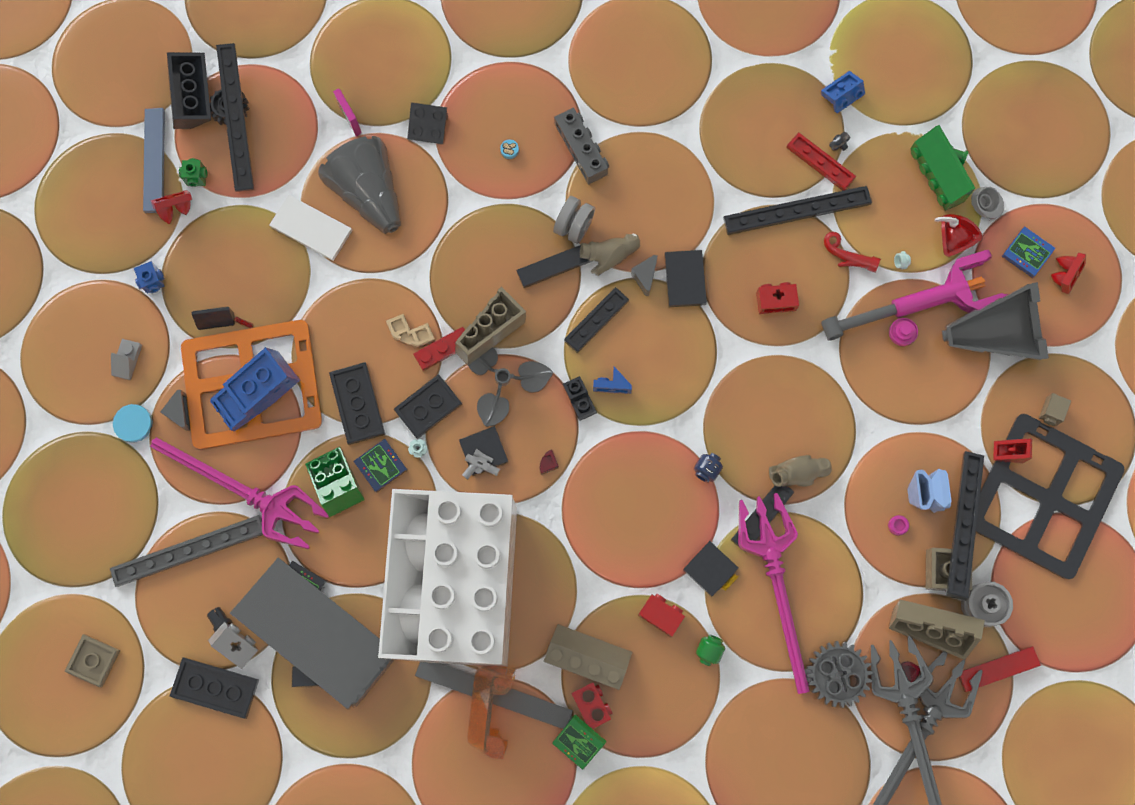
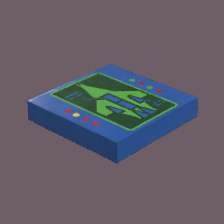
M1024 226L1002 257L1033 278L1053 253L1055 247Z

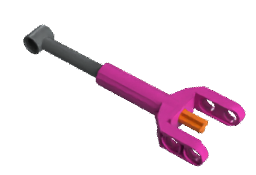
M984 250L958 258L952 265L943 285L894 299L891 305L839 321L837 316L823 320L821 324L827 340L831 341L843 336V331L893 315L899 318L948 302H953L961 310L970 313L1008 294L1000 293L973 302L971 291L985 287V279L981 276L966 281L962 271L981 266L992 258L990 251Z

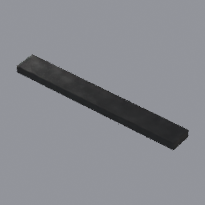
M235 43L216 45L234 188L235 192L254 190Z
M863 186L726 215L723 217L727 235L868 206L871 205L872 201L868 187Z
M967 451L963 453L946 592L948 597L965 601L969 598L984 455Z

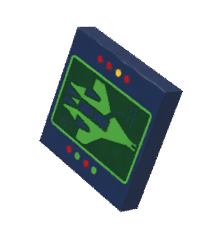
M383 439L353 461L376 493L407 471V468L386 439Z

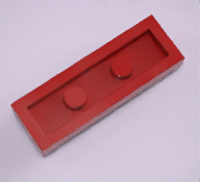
M463 327L413 353L422 371L456 354L455 342L465 331Z

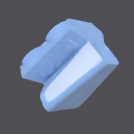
M937 469L930 475L924 470H917L907 489L909 503L921 510L930 509L933 513L950 508L952 501L946 470Z

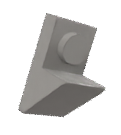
M125 339L121 340L117 354L111 353L112 376L131 380L142 344Z

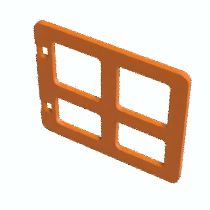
M306 321L283 322L187 339L182 342L181 354L192 444L195 448L202 450L318 429L322 425L309 326ZM293 335L297 361L288 365L297 377H300L305 415L301 418L263 424L260 413L251 419L245 428H239L236 431L228 430L206 434L201 396L203 393L223 389L224 386L222 384L234 374L199 379L196 354L200 351L237 345L240 366L242 368L254 357L252 347L254 342ZM306 341V351L300 350L299 342ZM314 397L315 407L308 406L307 398Z

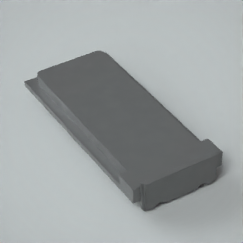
M279 557L230 612L232 616L330 694L347 710L351 706L354 708V706L357 707L394 661L393 659L378 658L380 638Z

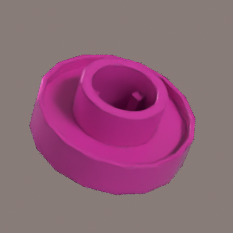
M900 318L890 326L889 336L893 343L898 346H908L916 340L918 328L912 320Z

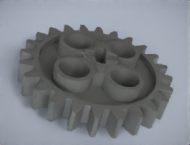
M835 641L833 647L829 642L826 643L827 649L823 646L819 647L821 653L813 652L816 659L809 658L813 665L806 666L808 670H811V673L807 674L806 677L812 678L808 685H814L815 688L811 691L812 693L819 692L818 700L823 697L825 698L824 704H828L831 701L832 707H836L839 702L840 708H844L846 702L848 706H852V700L856 703L860 702L858 696L866 697L863 690H870L866 683L873 682V680L867 678L868 675L873 674L872 671H867V667L871 663H864L867 656L860 657L859 655L862 650L854 651L855 645L852 644L847 648V642H843L840 647L839 642ZM843 656L849 658L850 663L847 667L841 664ZM832 657H835L836 665L833 662ZM824 662H828L831 666L829 673H825L822 670ZM838 671L843 672V675H841V679L840 677L835 676V674L838 673ZM851 675H853L857 681L854 687L850 686L848 683V678ZM832 681L838 686L835 693L829 690V684ZM842 682L846 687V692L843 691Z

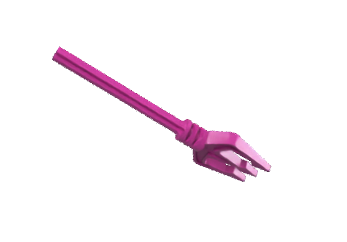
M157 437L151 441V448L245 498L247 505H254L255 509L260 508V512H262V533L269 540L304 549L310 548L299 537L290 539L274 531L278 520L300 525L305 531L319 533V530L307 520H302L287 507L294 498L311 506L314 515L329 518L328 514L296 485H291L273 494V496L270 494L266 496V492L260 493L259 488L251 489Z
M775 493L774 509L781 513L785 529L784 535L780 537L775 536L766 517L767 509L760 496H758L756 513L760 517V540H749L745 518L749 512L743 500H740L739 548L762 557L763 561L768 563L764 566L769 568L766 576H769L772 580L797 693L810 692L783 580V574L786 571L785 568L780 567L784 562L779 561V558L782 557L781 552H784L797 538V530L778 493Z

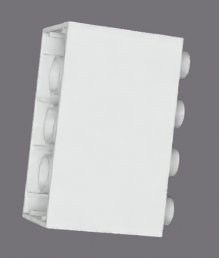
M392 489L378 658L427 663L508 667L517 507L513 495Z

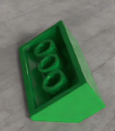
M940 125L935 126L913 143L910 148L911 155L919 163L921 173L928 179L930 189L937 195L939 205L943 206L944 210L947 211L964 203L975 190V186Z

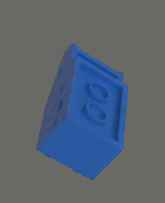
M265 347L249 363L245 364L222 384L224 388L213 396L210 402L216 409V412L220 413L224 420L223 422L227 424L230 430L236 431L274 404L296 385L300 379L279 351Z

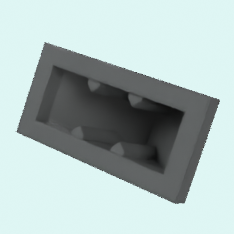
M657 255L651 256L631 270L632 277L645 296L650 294Z
M177 390L160 413L186 431H190L187 396L182 390Z

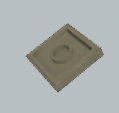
M83 634L64 672L98 687H103L120 650Z

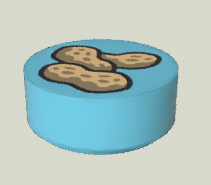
M505 140L501 144L500 150L504 158L513 159L518 155L519 147L514 140Z

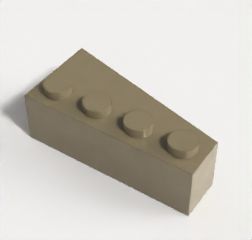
M501 286L497 294L489 300L484 310L480 311L474 322L455 342V353L467 366L523 325L526 320V311Z
M899 600L892 611L889 629L906 636H911L915 640L965 660L981 641L985 620Z

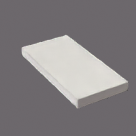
M290 195L287 196L269 224L271 228L334 261L353 231L352 228Z

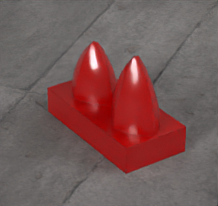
M184 190L150 201L159 217L167 224H170L173 218V205L180 213L187 215L190 210V200H192L189 191Z
M1079 252L1076 257L1061 256L1056 258L1059 265L1068 270V272L1063 271L1051 274L1053 281L1061 286L1063 293L1070 294L1086 265V255Z

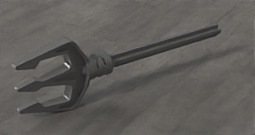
M908 636L909 653L916 655L922 674L920 679L910 682L899 661L900 654L893 641L890 640L889 651L890 657L894 662L895 685L893 687H882L877 668L881 658L875 646L871 645L872 692L878 697L897 703L898 707H903V711L900 712V714H905L902 723H905L909 729L929 805H942L920 726V721L923 717L917 715L920 708H915L918 698L933 684V675L912 637Z
M943 651L928 667L931 673L936 666L944 665L947 652ZM962 660L952 670L950 679L937 693L932 692L928 688L919 699L924 706L923 711L925 715H921L923 719L920 721L924 740H926L928 735L935 733L932 727H938L937 720L941 721L943 718L964 719L971 715L982 670H979L969 681L972 690L963 707L952 704L950 697L956 679L962 675L965 660ZM912 740L909 741L873 805L889 804L916 757Z

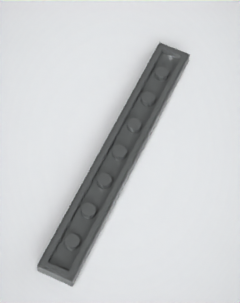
M257 515L111 567L110 571L114 585L119 587L262 536V517Z
M420 662L415 674L416 677L562 729L569 723L573 711L441 663Z

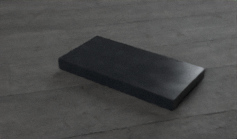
M364 362L329 372L347 444L351 445L386 435L367 363Z
M182 657L169 697L247 719L259 679Z

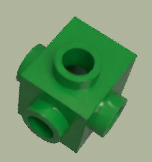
M195 158L182 160V167H179V177L184 183L191 187L205 186L208 171L201 160Z

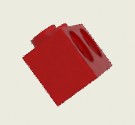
M592 682L571 693L585 723L589 727L594 729L611 720L610 715L613 713L608 703L603 704L601 696H603V692L599 684L595 686ZM591 690L594 693L593 701L585 702L582 695L584 691ZM594 709H601L603 711V718L596 721L592 718V711Z

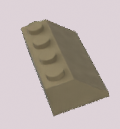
M558 624L543 662L620 690L632 652Z

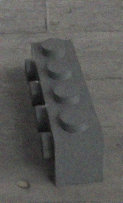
M573 107L555 116L554 123L589 185L608 175L609 164L605 157H601L599 145L592 141L591 131L583 125L582 115L580 112L577 113Z

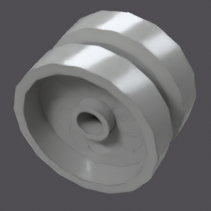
M570 196L560 210L553 232L562 237L568 233V240L578 244L592 222L595 207L588 203L581 206L580 199Z
M984 582L972 586V591H969L968 600H961V610L966 616L985 620L984 627L988 628L1003 624L1010 618L1013 611V600L1009 591L1004 586L996 582Z

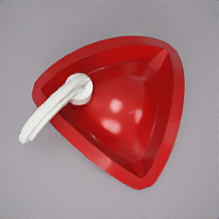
M947 214L935 218V222L941 221L943 252L947 257L972 247L982 239V233L978 226L966 217Z

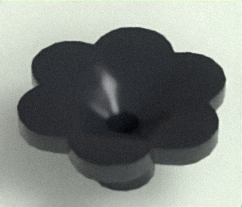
M847 132L836 135L829 146L833 151L839 148L845 151L848 148L846 143L850 140V135Z

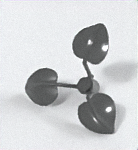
M493 347L468 365L471 371L478 375L485 374L487 370L494 372L495 381L498 384L496 396L492 393H487L478 400L477 411L484 426H494L507 416L509 401L499 396L502 386L508 385L510 379L521 380L522 388L534 393L545 387L553 375V371L546 365L534 361H528L519 366V377L510 374L505 368L493 369L491 367L496 365L498 361V354Z

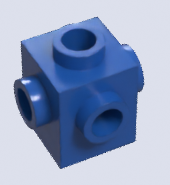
M152 261L134 268L137 276L135 282L138 288L143 289L147 294L158 292L160 288L165 287L162 281L165 279L163 272Z

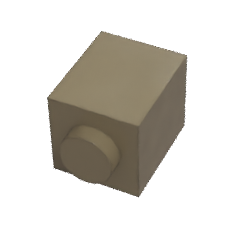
M1052 393L1046 397L1039 418L1048 425H1059L1064 422L1071 400Z

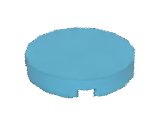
M135 404L122 407L117 411L113 419V429L116 435L124 441L133 443L146 438L153 424L152 416L148 410Z

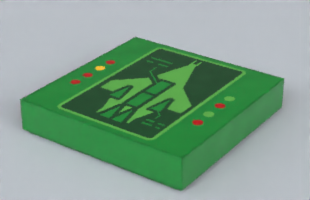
M574 715L552 744L583 770L607 741L577 715Z

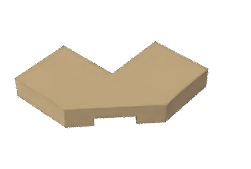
M404 314L386 321L394 340L415 348H421L435 342L428 323L410 330Z

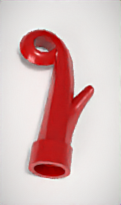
M837 232L826 234L824 237L825 248L834 256L845 260L838 263V267H861L876 273L880 258L875 256L869 257L837 248L841 243L840 234ZM830 238H836V243L831 245L829 242Z

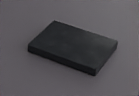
M702 250L665 252L669 307L706 305Z
M438 374L396 406L394 411L416 439H418L460 407L462 402Z

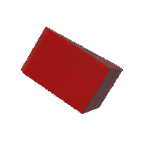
M1033 439L994 441L993 460L1022 464L1032 459Z

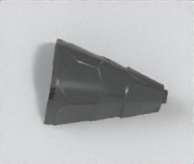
M364 136L343 144L326 157L328 161L325 165H320L318 170L320 179L327 187L338 194L343 201L357 210L364 219L381 232L386 234L396 231L401 226L398 200L394 192L387 148L382 139L376 136H372V139H367Z
M1038 282L1027 284L1007 296L998 298L983 308L975 309L945 326V330L942 331L943 341L947 342L951 347L982 353L987 351L1038 360L1048 359L1046 339L1042 337L1037 302H1041Z

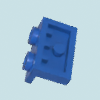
M848 71L822 89L821 95L831 102L834 106V111L839 113L865 95L864 81Z

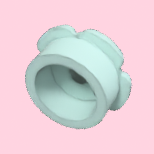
M905 251L897 253L894 257L896 268L907 269L911 263V257Z
M422 439L412 440L408 448L409 453L416 458L422 457L427 452L425 441Z

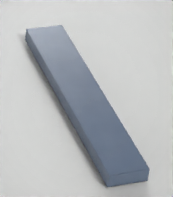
M163 108L145 109L143 211L145 213H157L152 207L150 200L164 197L165 110Z

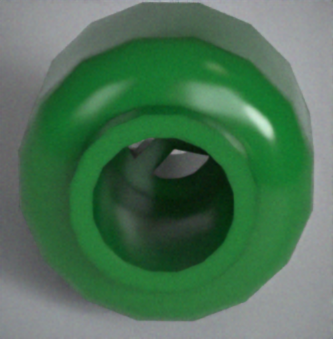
M709 634L708 637L701 639L696 654L702 664L711 666V664H718L721 661L726 648L722 639Z

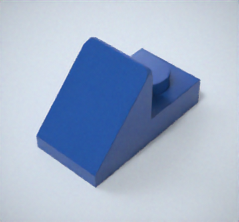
M616 367L613 369V381L601 377L598 380H594L593 392L631 394L632 385Z

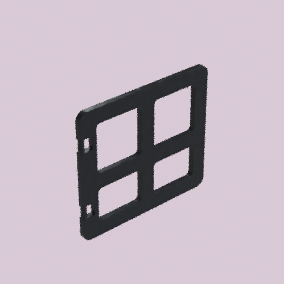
M1020 414L1015 419L1006 440L1023 439L1025 433H1029L1063 451V459L1048 489L1009 469L1011 462L995 461L980 491L976 532L1063 579H1072L1078 572L1125 469L1122 463L1097 452L1095 449L1041 423V421L1027 414ZM1040 427L1048 431L1047 435L1044 436L1036 432L1037 428ZM1093 455L1103 460L1101 465L1091 460ZM1079 460L1105 474L1104 480L1089 510L1066 500L1062 496ZM1001 483L1007 484L1040 503L1039 509L1023 540L984 519ZM1054 511H1058L1081 524L1079 533L1064 562L1038 548V544Z

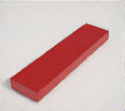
M799 132L786 147L842 191L846 190L856 178V175Z
M1031 646L963 670L959 679L964 692L972 690L969 681L979 670H982L979 687L1036 668L1041 666L1034 647Z

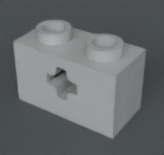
M224 622L208 641L211 647L243 669L258 651L255 646L256 641L249 635L244 637L240 634L241 630L233 623L229 625ZM232 642H234V643H237V642H238L237 646L234 645V644L231 646V643H232Z

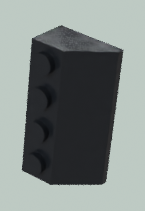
M167 52L173 129H193L211 121L205 53Z

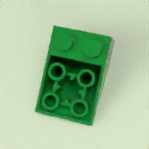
M340 447L305 463L319 501L329 517L365 500Z

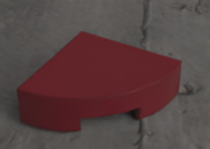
M552 449L546 452L541 459V475L559 468Z

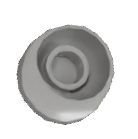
M980 187L972 193L971 203L974 210L980 216L987 219H996L1002 215L1004 201L995 188Z

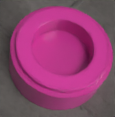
M901 515L894 516L888 523L889 531L897 536L905 534L909 529L908 520Z

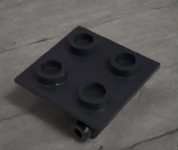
M411 102L407 139L443 144L445 123L448 120L447 107Z

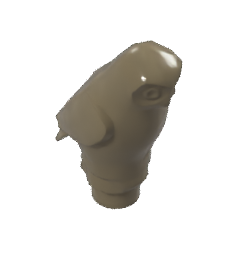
M633 233L626 234L624 238H612L603 242L591 241L588 244L582 243L580 258L598 262V265L591 270V273L599 276L638 250L641 246L639 236Z
M810 455L798 456L776 466L769 467V477L775 486H811L816 478L828 476L832 471L831 462L826 458H811Z

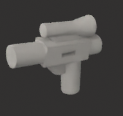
M476 449L473 456L467 454L465 461L469 462L470 465L462 476L468 480L474 472L479 474L483 470L497 476L500 469L487 463H492L493 458Z

